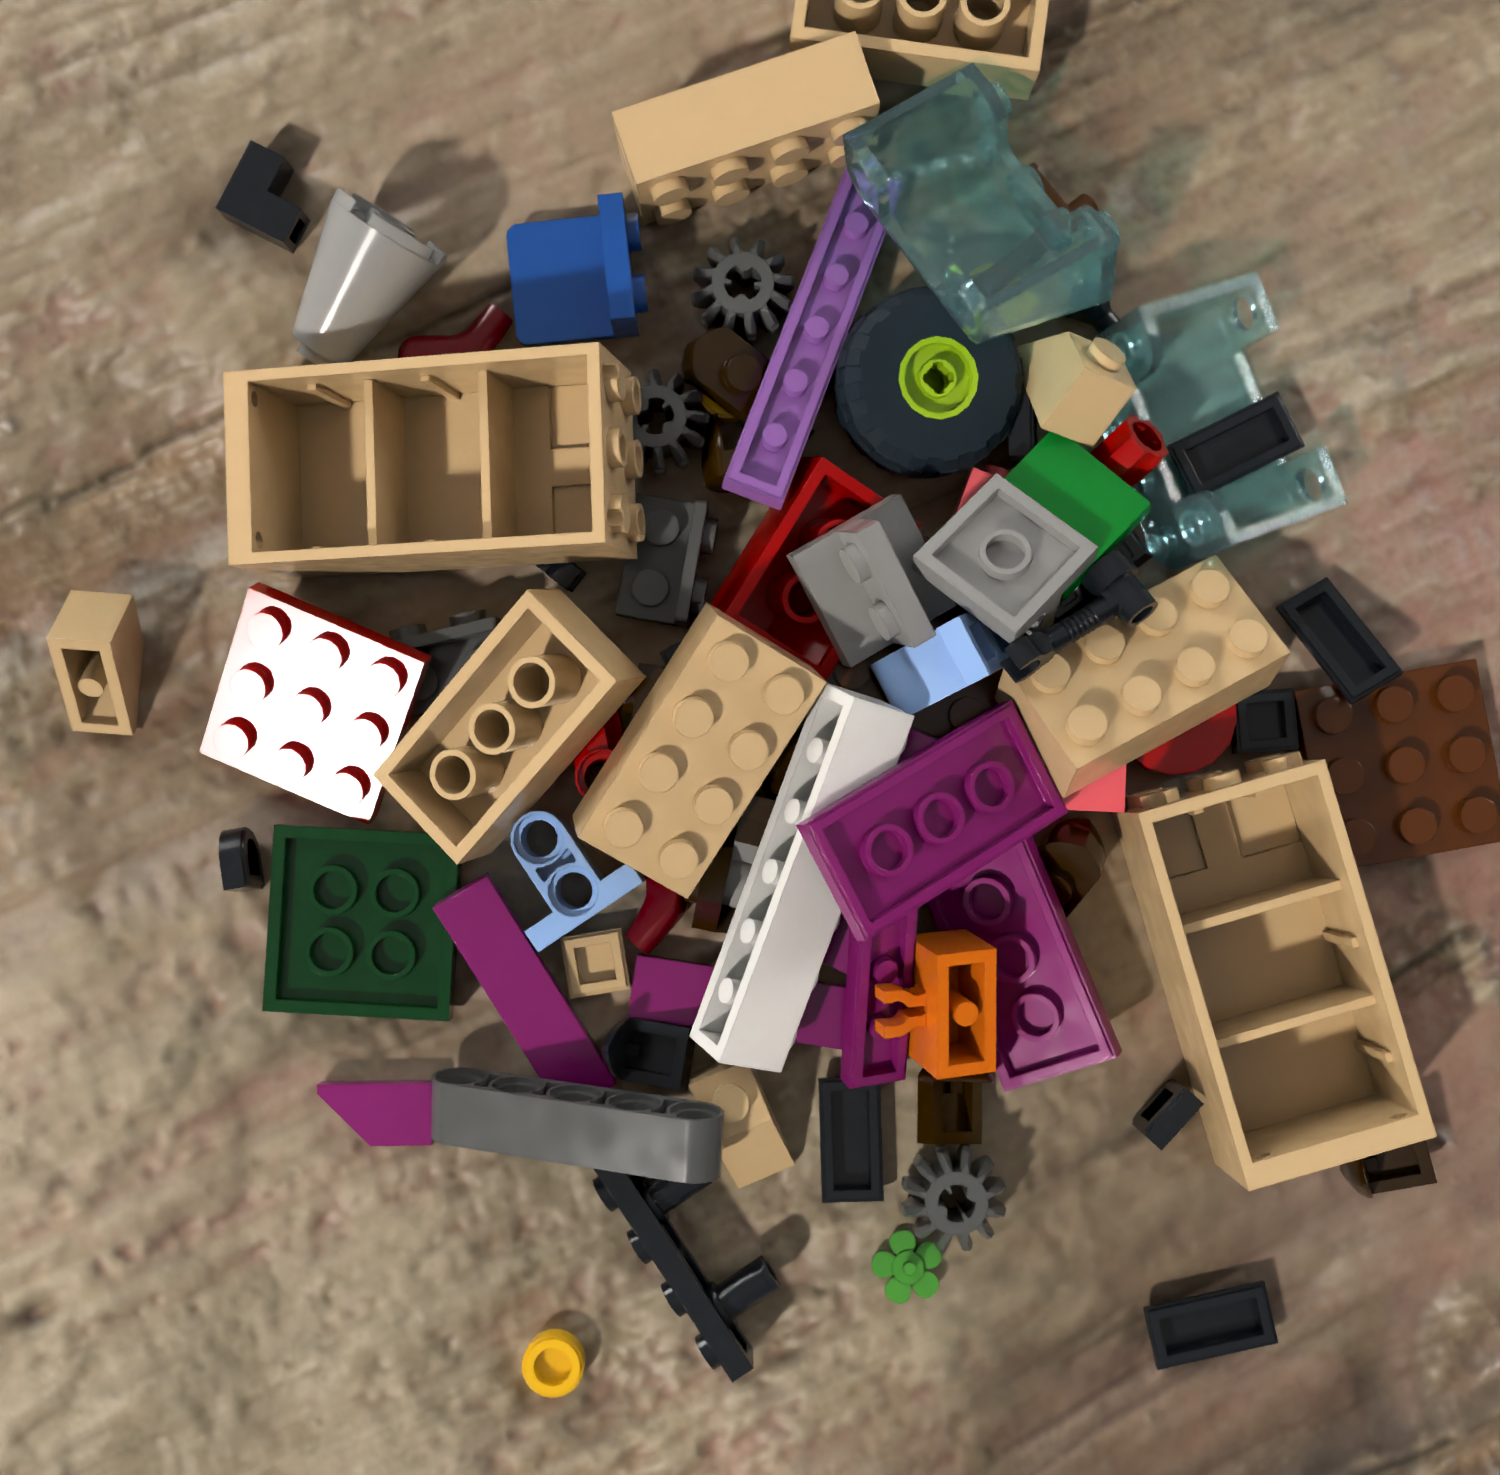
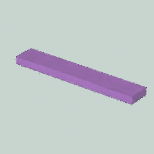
M847 163L723 479L722 489L781 511L837 364L839 352L848 335L904 184Z

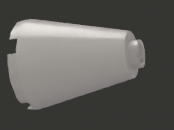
M339 186L330 201L292 331V335L301 342L297 352L316 365L351 362L437 273L447 259V253L430 240L425 245L415 239L414 229L355 193L351 196L345 188Z

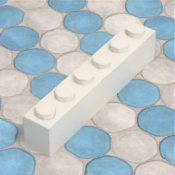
M826 683L810 708L689 1035L718 1063L782 1072L789 1050L796 1040L797 1029L810 994L817 984L819 970L831 938L841 919V910L796 825L897 765L899 757L906 747L914 715L880 699Z

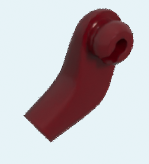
M488 304L468 327L456 335H416L408 337L399 347L398 358L495 350L513 321L499 307Z
M645 876L646 896L644 902L625 935L641 951L649 954L683 917L688 901H684L683 896Z

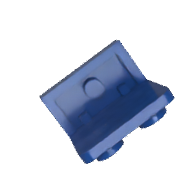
M622 192L597 195L598 216L514 224L508 229L506 239L517 338L523 346L539 347L640 336L637 313L648 312L647 291L644 274L633 275L631 252L642 251L638 213H626Z

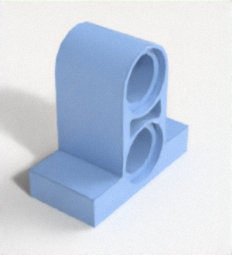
M968 612L937 627L934 630L936 636L918 647L904 646L871 664L870 667L889 704L909 714H914L1002 669L1003 667L1000 663L1009 657L1004 649L1010 643Z
M551 810L532 811L523 815L514 824L511 831V847L515 856L553 912L524 931L537 952H540L645 881V876L626 864L607 877H604L569 822L561 814ZM543 820L550 823L558 835L557 845L549 855L534 853L527 843L529 827L536 821ZM570 872H578L584 875L592 885L591 899L584 906L568 904L562 897L561 882Z

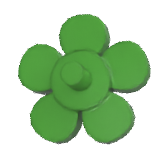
M899 1230L894 1232L889 1238V1245L895 1256L884 1250L878 1251L873 1255L871 1261V1269L876 1276L880 1278L892 1276L884 1287L886 1297L894 1303L903 1304L910 1298L911 1285L914 1292L921 1298L932 1297L939 1288V1280L933 1273L924 1269H932L940 1264L942 1259L940 1250L936 1248L933 1242L929 1241L922 1242L915 1250L916 1239L910 1231Z

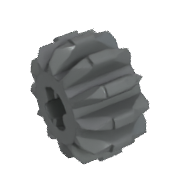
M735 236L729 240L730 255L725 256L715 247L707 250V260L711 268L703 266L694 269L693 280L702 288L691 293L693 307L706 309L701 317V325L708 330L724 322L722 328H730L733 332H736V329L744 330L745 341L750 345L757 342L756 326L758 325L767 333L775 335L779 331V323L775 315H788L793 303L785 294L794 290V276L780 273L785 265V257L781 253H777L763 260L765 242L760 238L752 243L750 252H741V242ZM737 283L743 289L754 285V298L749 300L743 294L732 298V285Z
M653 368L648 373L649 386L643 388L640 386L641 412L639 415H633V440L638 439L641 443L644 467L649 458H653V467L656 475L665 476L667 471L666 458L673 456L677 466L685 469L690 463L683 447L686 446L694 451H702L705 439L695 430L706 428L710 423L708 413L695 410L703 401L702 393L698 389L689 390L682 394L685 385L683 375L675 373L665 387L662 386L659 370ZM658 411L664 412L667 422L663 423L662 433L657 435L651 434L648 423L652 422L653 413Z
M960 1144L954 1159H950V1154L945 1145H935L934 1152L938 1161L931 1165L920 1154L913 1159L915 1167L923 1175L922 1178L911 1175L903 1176L901 1181L903 1190L914 1196L902 1202L901 1208L904 1216L918 1217L914 1223L913 1231L919 1239L927 1237L935 1231V1246L938 1250L945 1251L950 1245L952 1236L957 1235L962 1250L970 1251L973 1242L969 1233L977 1229L982 1237L990 1239L994 1235V1231L985 1217L999 1218L1005 1216L1006 1207L1002 1202L993 1197L1004 1192L1006 1184L1002 1177L989 1176L993 1170L994 1162L988 1155L981 1156L972 1162L973 1150L969 1144ZM960 1185L966 1196L965 1201L960 1203L955 1199L956 1207L947 1208L941 1197L942 1191L946 1189L949 1194H952L950 1186Z

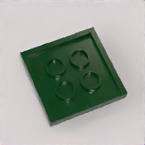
M285 824L274 825L262 1011L449 1022L453 1019L457 946L434 912L433 906L438 901L461 888L462 863L457 865L427 832Z

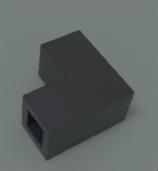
M250 140L215 208L226 220L291 253H294L311 221L300 207L280 198L294 172L287 159Z

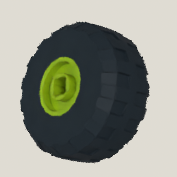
M922 286L891 295L870 308L855 323L846 336L839 352L835 371L832 374V392L834 393L835 412L840 426L844 428L851 440L850 443L861 455H865L877 464V467L892 474L898 473L909 476V478H936L968 469L989 456V453L1004 441L1012 429L1011 426L1017 412L1020 411L1023 398L1022 381L1024 371L1022 358H1020L1014 342L1015 339L1007 325H1004L992 308L980 299L977 300L963 293L964 291L950 287L935 288Z

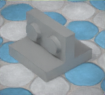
M996 473L913 555L912 570L1011 644L1024 633L1030 635L1035 631L1042 632L1054 624L1063 592L1095 560L1098 546Z
M901 494L888 496L786 555L841 663L846 667L851 668L892 643L912 648L918 647L936 636L930 621L956 606L951 598L912 570L913 555L925 544V541Z

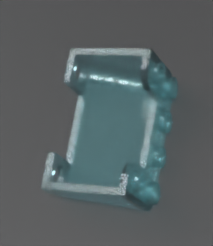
M971 63L843 135L847 170L864 203L971 341L979 344L1110 301L1113 293V284L1116 281L1115 266L1120 235L1115 222L1104 210L1097 212L1087 204L1072 212H1069L1065 207L1057 208L1045 193L1043 183L1035 169L1030 165L1023 166L1010 150L1007 118L1011 116L1012 109L1005 90L996 81L990 83L978 67Z
M1257 271L1138 306L1096 336L1112 342L1125 354V365L1137 388L1103 433L1104 439L1131 414H1134L1142 420H1149L1163 435V442L1167 448L1168 445L1262 399L1243 351L1277 331L1279 326ZM1240 297L1247 300L1252 309L1253 322L1250 329H1247L1241 323L1238 316L1237 304ZM1325 445L1288 462L1283 457L1214 492L1206 490L1191 495L1170 453H1168L1158 466L1132 487L1152 503L1151 512L1140 522L1145 533L1146 547L1156 561H1159L1162 566L1170 570L1183 568L1348 503ZM1306 469L1314 472L1320 481L1321 495L1319 500L1314 499L1305 487L1304 474Z

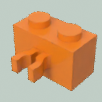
M966 929L916 934L913 986L911 988H904L895 983L875 984V997L882 1003L887 1004L900 1001L908 1008L898 1009L897 1013L891 1018L875 1019V1031L884 1039L901 1037L909 1033L908 1056L937 1080L996 1072L997 948Z

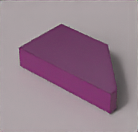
M432 1080L322 1081L317 1084V1094L369 1146L434 1144L435 1141L431 1138Z

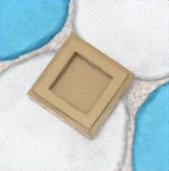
M622 926L566 935L560 938L570 999L631 989L632 983Z

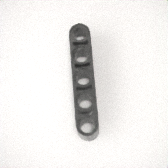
M448 1068L437 1071L432 1075L431 1138L437 1143L679 1183H708L717 1180L721 1176L724 1110L715 1104L475 1068Z

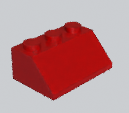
M823 456L801 457L781 511L772 507L768 509L710 604L812 666L827 681L840 659L786 555L882 501L884 498ZM915 521L918 529L920 530L922 525Z

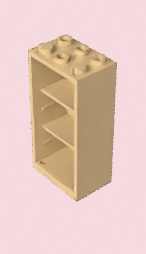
M600 342L223 372L228 565L281 579L637 559V542H643L646 533L643 506L641 503L635 502V478L642 477L644 468L641 443L638 439L633 440V415H639L641 412V389L638 378L631 376V371Z
M1300 751L1283 755L1279 752L1244 762L1247 773L1241 775L1239 769L1224 772L1220 769L1187 778L1185 782L1188 790L1178 792L1177 786L1166 789L1156 787L1126 796L1129 807L1125 808L1124 813L1112 812L1195 1096L1204 1103L1199 1111L1215 1165L1248 1191L1437 1137L1325 759L1302 760Z

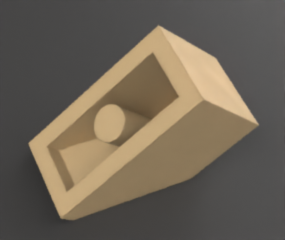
M1067 331L1017 347L1023 364L1024 376L1022 382L1040 427L1093 448L1137 390L1125 365V354L1115 344L1104 338L1096 337L1091 341Z
M71 590L46 640L72 731L133 736L137 728L144 640L134 597L131 594Z
M716 1062L691 1073L689 1088L694 1100L712 1103L724 1110L722 1161L738 1189L795 1165L756 1069Z

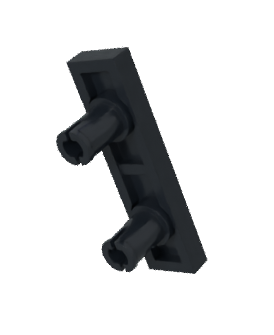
M594 1169L598 1177L593 1179V1185L597 1194L611 1212L619 1208L632 1229L627 1231V1237L632 1248L644 1264H648L651 1261H654L666 1280L661 1284L666 1300L679 1317L687 1313L697 1327L700 1334L695 1336V1341L709 1366L714 1370L722 1366L732 1383L754 1369L753 1347L738 1326L736 1317L781 1289V1283L766 1258L761 1255L719 1284L713 1281L710 1282L669 1220V1211L712 1184L713 1181L701 1184H688L654 1178L648 1180L646 1177Z

